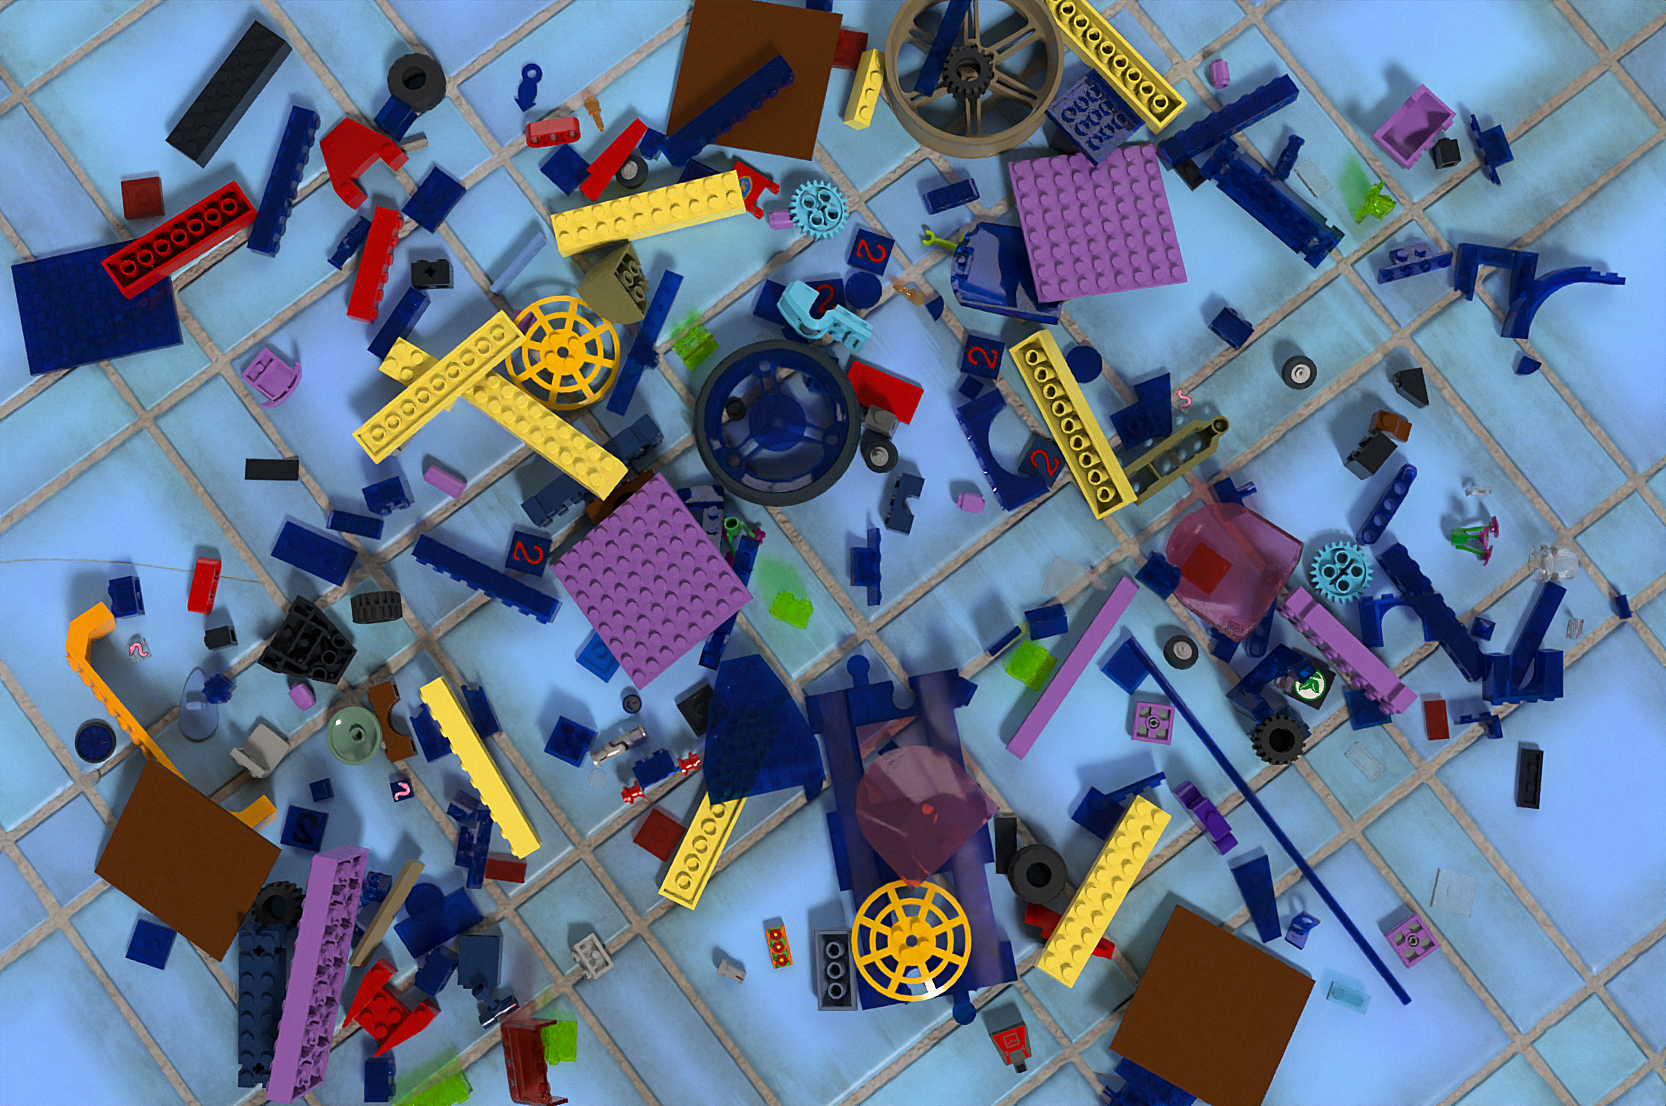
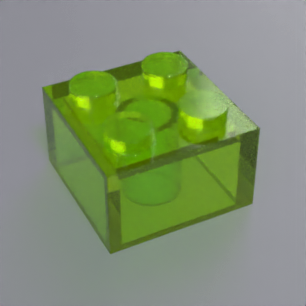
M785 590L783 593L778 592L769 615L806 631L815 610L812 602L801 598V601L794 599V594Z

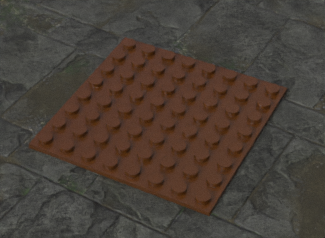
M696 0L665 136L812 161L843 14L755 0Z
M150 757L94 873L214 959L222 962L282 849Z
M1176 904L1109 1049L1211 1106H1261L1316 981Z

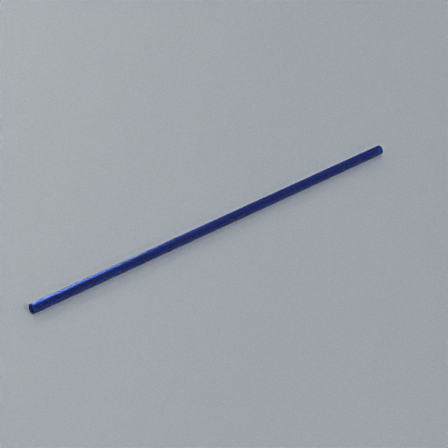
M1134 636L1126 641L1127 645L1401 1003L1403 1005L1409 1004L1412 999Z

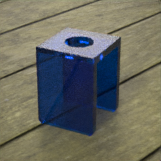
M391 95L373 121L380 130L400 142L418 116L416 113L411 112L412 107L401 101L395 95Z

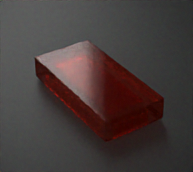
M1445 700L1424 701L1428 740L1450 739Z
M488 858L485 878L525 883L527 863Z

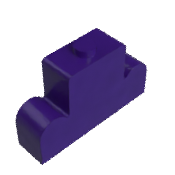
M1185 780L1171 791L1172 795L1219 855H1225L1238 844L1236 838L1230 832L1232 828L1207 797H1203L1191 781Z

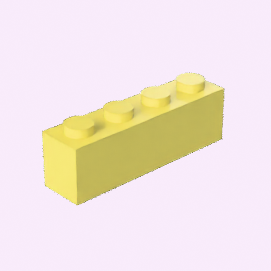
M875 48L862 52L842 123L856 130L870 126L886 70L885 54Z

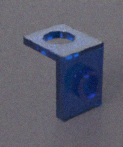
M1302 911L1292 918L1285 941L1300 950L1304 949L1310 930L1320 924V920ZM1302 918H1308L1312 923L1306 922Z

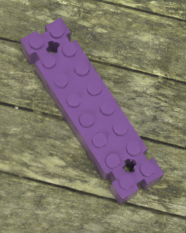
M1302 587L1291 590L1276 606L1279 610V615L1284 619H1291L1293 621V628L1299 633L1303 632L1311 645L1318 646L1322 650L1321 654L1326 659H1331L1336 663L1335 667L1341 673H1346L1356 687L1360 686L1365 691L1364 694L1372 701L1374 699L1378 701V707L1382 712L1387 715L1402 714L1418 696L1407 685L1405 686L1389 668L1324 607L1316 603L1307 591Z

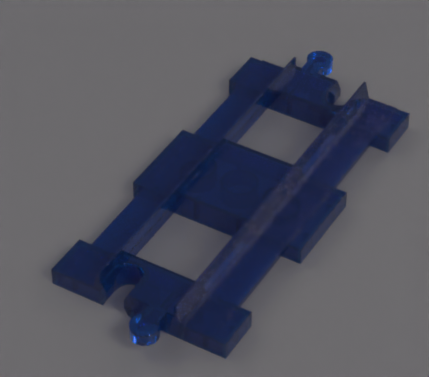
M855 655L847 662V671L852 676L853 688L804 697L811 735L823 733L837 806L836 811L826 812L840 891L852 889L857 914L868 896L886 883L952 872L957 902L966 914L970 926L971 951L967 965L957 981L946 991L933 998L952 995L954 1001L952 1015L954 1020L961 1025H968L976 1017V1009L970 1001L968 991H978L979 988L1018 981L1011 941L1010 939L999 941L984 868V864L995 862L981 786L979 783L968 785L954 708L965 706L958 668L907 677L909 688L914 693L915 701L910 708L900 709L893 702V681L869 684V661L862 655ZM921 715L936 792L870 804L856 727ZM924 804L936 808L932 812L934 814L938 813L934 824L932 821L923 818L922 807ZM887 892L875 899L863 916L875 920L881 910L889 905ZM891 911L880 922L890 928L893 925ZM860 923L859 930L865 956L871 954L869 943L871 928ZM962 923L961 925H962L964 940H965V942H966V939H965V930H964V926H963V923ZM878 931L875 940L877 951L888 947V936ZM965 947L954 949L952 953L963 957ZM932 954L925 962L929 973L939 966L943 958ZM892 955L881 958L882 963L894 973L899 962ZM875 961L866 964L864 968L872 979L883 988L888 989L891 978L879 969ZM949 961L942 972L932 978L935 988L938 989L948 982L960 965ZM906 965L902 976L906 977L911 970L918 968V966ZM856 968V979L862 1010L899 1003L908 1005L911 1002L897 1000L880 993L866 981L859 969ZM899 982L895 993L912 996L911 988L906 983Z

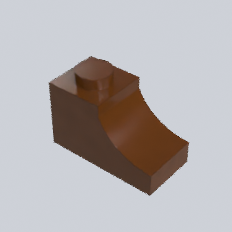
M1379 410L1373 413L1368 432L1375 434L1381 431L1390 439L1406 443L1412 423L1400 419L1399 415Z

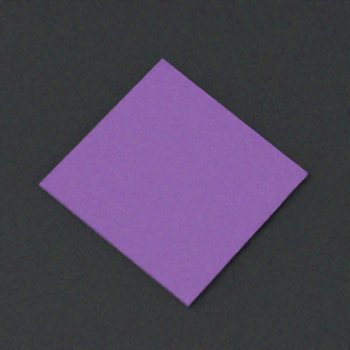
M1154 143L1007 163L1038 303L1188 282Z
M661 472L657 473L550 566L639 691L753 599V596Z

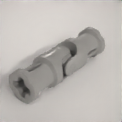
M640 723L632 731L624 732L612 741L605 743L601 749L590 752V756L599 768L603 762L610 758H616L619 754L635 747V744L641 740L649 739V736Z

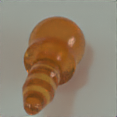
M590 96L586 98L584 106L589 111V116H593L596 126L602 132L604 131V124L599 114L601 112L599 101L596 97Z
M900 285L893 286L898 293L908 297L907 300L912 301L916 306H921L926 302V294L922 291H916L914 288L909 290Z

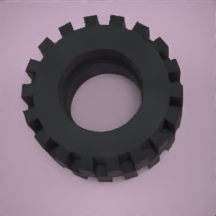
M966 46L964 50L960 47L957 52L955 50L952 51L951 55L947 57L942 80H944V88L947 87V93H953V98L960 97V101L968 98V101H972L973 97L978 99L981 94L984 95L990 85L992 76V64H989V57L985 58V52L981 51L979 53L978 48L974 47V50H972L970 46ZM962 67H970L977 72L978 77L972 81H964L958 77L956 71Z
M370 592L350 598L354 623H383L395 621L403 617L401 594L399 592Z
M1272 715L1265 717L1256 724L1257 728L1252 731L1254 733V737H1251V741H1254L1252 748L1257 751L1255 754L1261 757V760L1274 765L1291 764V761L1299 759L1298 755L1303 754L1302 747H1306V743H1303V739H1306V734H1302V731H1304L1303 727L1298 726L1299 722L1292 720L1289 716ZM1276 728L1282 729L1288 738L1287 745L1281 752L1274 751L1269 743V736Z
M278 881L261 888L256 901L252 905V907H255V910L251 911L252 915H256L255 923L260 922L263 924V929L267 928L270 924H287V930L296 927L302 917V902L306 897V894H301L303 891L301 887L297 888V884L289 883L290 881ZM276 895L282 896L288 903V912L284 918L277 917L272 911L271 903Z

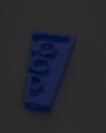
M1262 855L1230 869L1261 942L1267 943L1281 937L1268 855Z

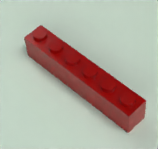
M376 206L346 313L352 320L374 324V320L378 318L379 302L384 297V284L389 279L388 269L394 261L393 251L399 243L398 233L404 225L403 216L399 211Z

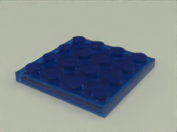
M1094 68L1054 101L1044 112L1095 167L1146 123Z

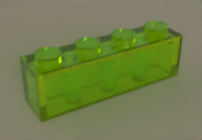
M460 1070L399 1106H451L457 1101L461 1104L470 1098L469 1094L473 1089L463 1070Z

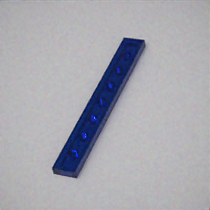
M667 269L665 270L606 406V410L622 417L625 416L684 276Z

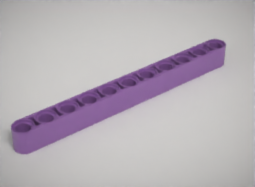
M1125 575L1120 579L1005 748L1007 751L1020 760L1026 756L1139 590L1140 586Z

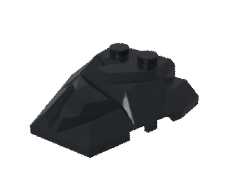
M298 595L288 610L289 614L270 645L266 646L256 663L275 673L289 674L295 677H304L337 685L357 653V649L316 604Z

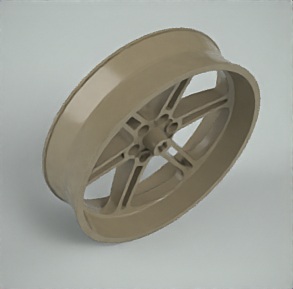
M906 0L896 13L887 35L885 45L886 70L884 74V87L889 105L902 127L927 148L946 156L961 159H981L997 156L1016 148L1032 136L1042 125L1053 105L1064 68V46L1061 32L1047 5L1042 0H999L1015 9L1025 19L1027 26L991 47L985 48L980 44L978 0H973L974 38L968 39V0H960L964 4L963 50L966 49V46H970L973 49L976 47L979 53L983 51L985 52V57L992 59L989 64H992L991 72L993 79L990 80V85L986 90L1027 106L1031 110V114L1019 124L1002 132L985 134L981 131L980 95V98L976 99V135H972L970 101H968V98H965L966 135L961 137L937 129L928 123L917 111V108L947 95V87H942L912 102V100L942 85L944 81L942 80V75L911 93L902 91L897 75L899 53L902 46L906 43L912 44L943 66L951 52L954 50L957 52L958 48L928 34L914 24V19L923 11L949 0ZM1033 32V34H1031L1024 40L1020 41L1013 47L998 55L997 52L1013 44L1014 42H1016L1023 36L1027 35L1028 33ZM910 33L914 34L915 36H917V37L920 38L921 40L917 39L916 37H914V36L911 35ZM1036 40L1044 43L1047 54L1046 80L1043 88L1039 91L1026 87L997 71L995 68ZM934 48L940 50L941 52H943V53H945V54H947V55L945 56L944 54L940 53L939 51L935 50ZM962 67L956 71L960 79L964 81H972L978 77L977 72L970 67Z

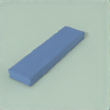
M541 232L532 239L489 288L495 296L500 297L545 246L547 239Z

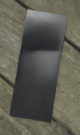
M246 459L245 480L298 481L299 460Z
M1017 817L995 818L996 874H1008V865L1013 855L1017 852Z

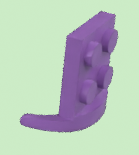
M264 347L240 377L269 399V401L260 404L262 408H273L283 403L296 389L302 378V367L296 361L294 363L295 369L293 370Z

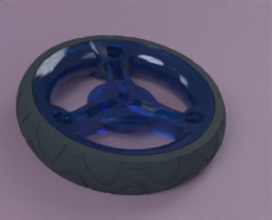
M770 339L758 341L729 354L712 370L705 380L698 395L694 412L696 446L709 473L730 493L740 499L762 506H792L807 502L826 492L847 471L854 459L861 436L862 421L859 400L846 373L825 353L807 344L792 340ZM765 362L770 364L768 371L760 369V366ZM782 368L795 370L808 376L822 389L829 401L833 417V424L827 429L806 421L801 405L792 397L781 394L776 374ZM752 375L760 380L761 399L753 406L748 420L749 435L739 446L733 449L727 447L723 436L722 417L724 407L734 388L746 377ZM772 377L776 394L767 395L764 379ZM775 419L778 420V421H779L780 419L782 420V421H780V422H781V426H780V427L777 426V425H776V426H773V425H774V422H773V421H774ZM806 428L824 433L822 441L804 436ZM836 436L838 442L835 445H830L827 443L828 437ZM754 440L758 446L744 458L740 451ZM799 442H807L822 446L824 452L820 459L809 469L791 477L769 478L748 470L747 462L765 449L772 452H783L793 448ZM738 457L739 464L735 467L730 466V459Z

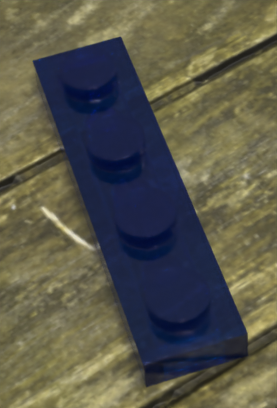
M1162 771L1088 802L1091 809L1097 807L1099 811L1109 807L1108 802L1115 800V803L1126 800L1125 795L1132 793L1135 796L1143 793L1144 787L1150 786L1152 789L1162 785L1161 780L1166 779L1165 774Z

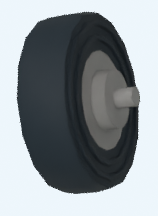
M629 154L615 175L620 185L628 189H636L646 181L649 169L643 158L635 154Z
M1293 356L1282 367V379L1292 389H1306L1316 379V365L1313 360L1306 356Z
M885 439L872 441L864 452V461L867 467L879 474L891 471L896 466L899 458L895 445Z
M1177 635L1166 642L1163 648V655L1170 666L1175 669L1184 670L1189 669L1196 663L1199 657V650L1192 639L1187 636Z

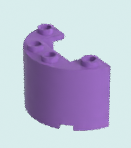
M1422 84L1375 132L1370 140L1403 170L1405 168L1409 170L1422 156L1420 152L1423 149L1427 151L1434 144L1432 139L1442 129L1446 131L1454 123L1452 119L1457 114Z

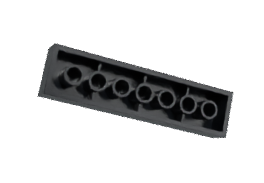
M255 20L165 141L204 169L293 50L287 41Z

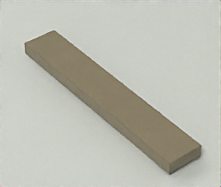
M407 860L348 960V963L352 966L366 967L424 869L425 864L422 861Z

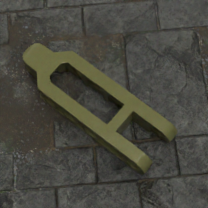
M1216 416L1208 422L1193 420L1125 467L1123 472L1126 478H1129L1145 466L1156 481L1136 495L1138 500L1134 501V504L1139 506L1215 453L1219 437L1224 435L1230 428L1228 419L1224 416ZM1190 434H1199L1205 443L1204 449L1162 477L1152 461Z

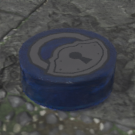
M634 694L626 696L622 702L623 709L629 714L638 713L642 708L641 698Z

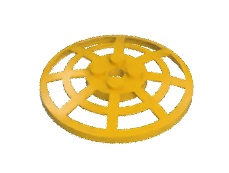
M551 296L540 299L525 308L513 322L517 327L520 321L531 311L537 318V321L529 328L525 335L527 340L520 345L526 371L516 376L511 363V355L509 354L505 358L508 373L517 388L545 408L551 410H575L594 403L610 388L616 378L620 365V343L612 323L600 317L604 323L594 328L586 319L576 315L578 304L590 309L584 300L577 297ZM554 301L570 302L568 312H555L544 316L539 309V306ZM556 318H566L564 329L553 330L548 321ZM574 320L583 324L589 329V332L581 337L573 332ZM541 325L547 335L541 343L530 341L535 330ZM607 330L610 331L614 342V361L603 358V344L599 335ZM593 338L597 344L598 356L586 354L585 343ZM561 347L568 349L569 354L565 358H561L557 354V350ZM528 348L539 350L541 361L532 367L528 359ZM584 361L596 364L592 373L586 379L583 378L579 371ZM601 366L612 368L607 382L597 393L593 394L588 384L597 376ZM544 368L553 373L552 385L543 381L536 373ZM572 374L578 383L573 386L559 387L561 376ZM531 377L538 385L550 390L548 402L532 395L521 383ZM582 389L587 397L586 400L574 404H555L558 392L569 393Z
M920 879L897 880L878 888L861 905L852 927V953L860 973L877 991L901 1001H922L943 993L961 976L971 951L970 926L961 905L942 887ZM912 885L928 889L924 900L918 898L899 900L894 888ZM885 892L888 893L891 904L881 910L875 920L863 916L875 899ZM935 892L950 901L959 916L948 921L945 914L931 903ZM914 904L920 905L921 908L917 917L906 916L902 906ZM894 909L898 920L892 927L881 924L882 919ZM929 909L938 915L943 922L942 924L932 928L925 921ZM860 923L871 928L869 939L871 954L862 957L859 955L857 944ZM963 923L966 942L964 955L960 957L952 953L954 945L952 928ZM877 931L888 936V947L878 951L875 942ZM945 931L948 938L946 951L935 947V936ZM914 935L917 938L915 946H908L906 944L908 936ZM932 954L943 958L939 966L929 973L925 962ZM892 955L899 962L894 973L882 963L881 958ZM875 961L879 969L891 978L888 989L883 988L874 981L863 965ZM949 961L960 965L948 982L938 989L935 988L932 978L942 972ZM906 965H917L921 977H903ZM899 982L907 984L924 982L929 993L909 996L897 994L895 991Z

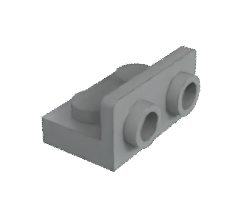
M591 933L569 948L574 962L579 963L582 968L581 973L587 980L593 981L615 966L594 933Z

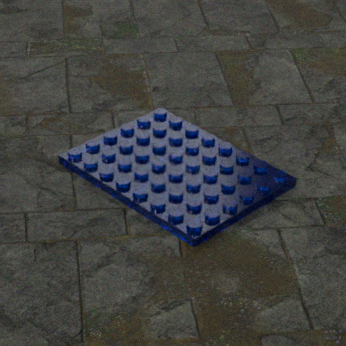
M137 239L11 266L31 376H40L184 344L171 274L128 300L101 264L103 260Z

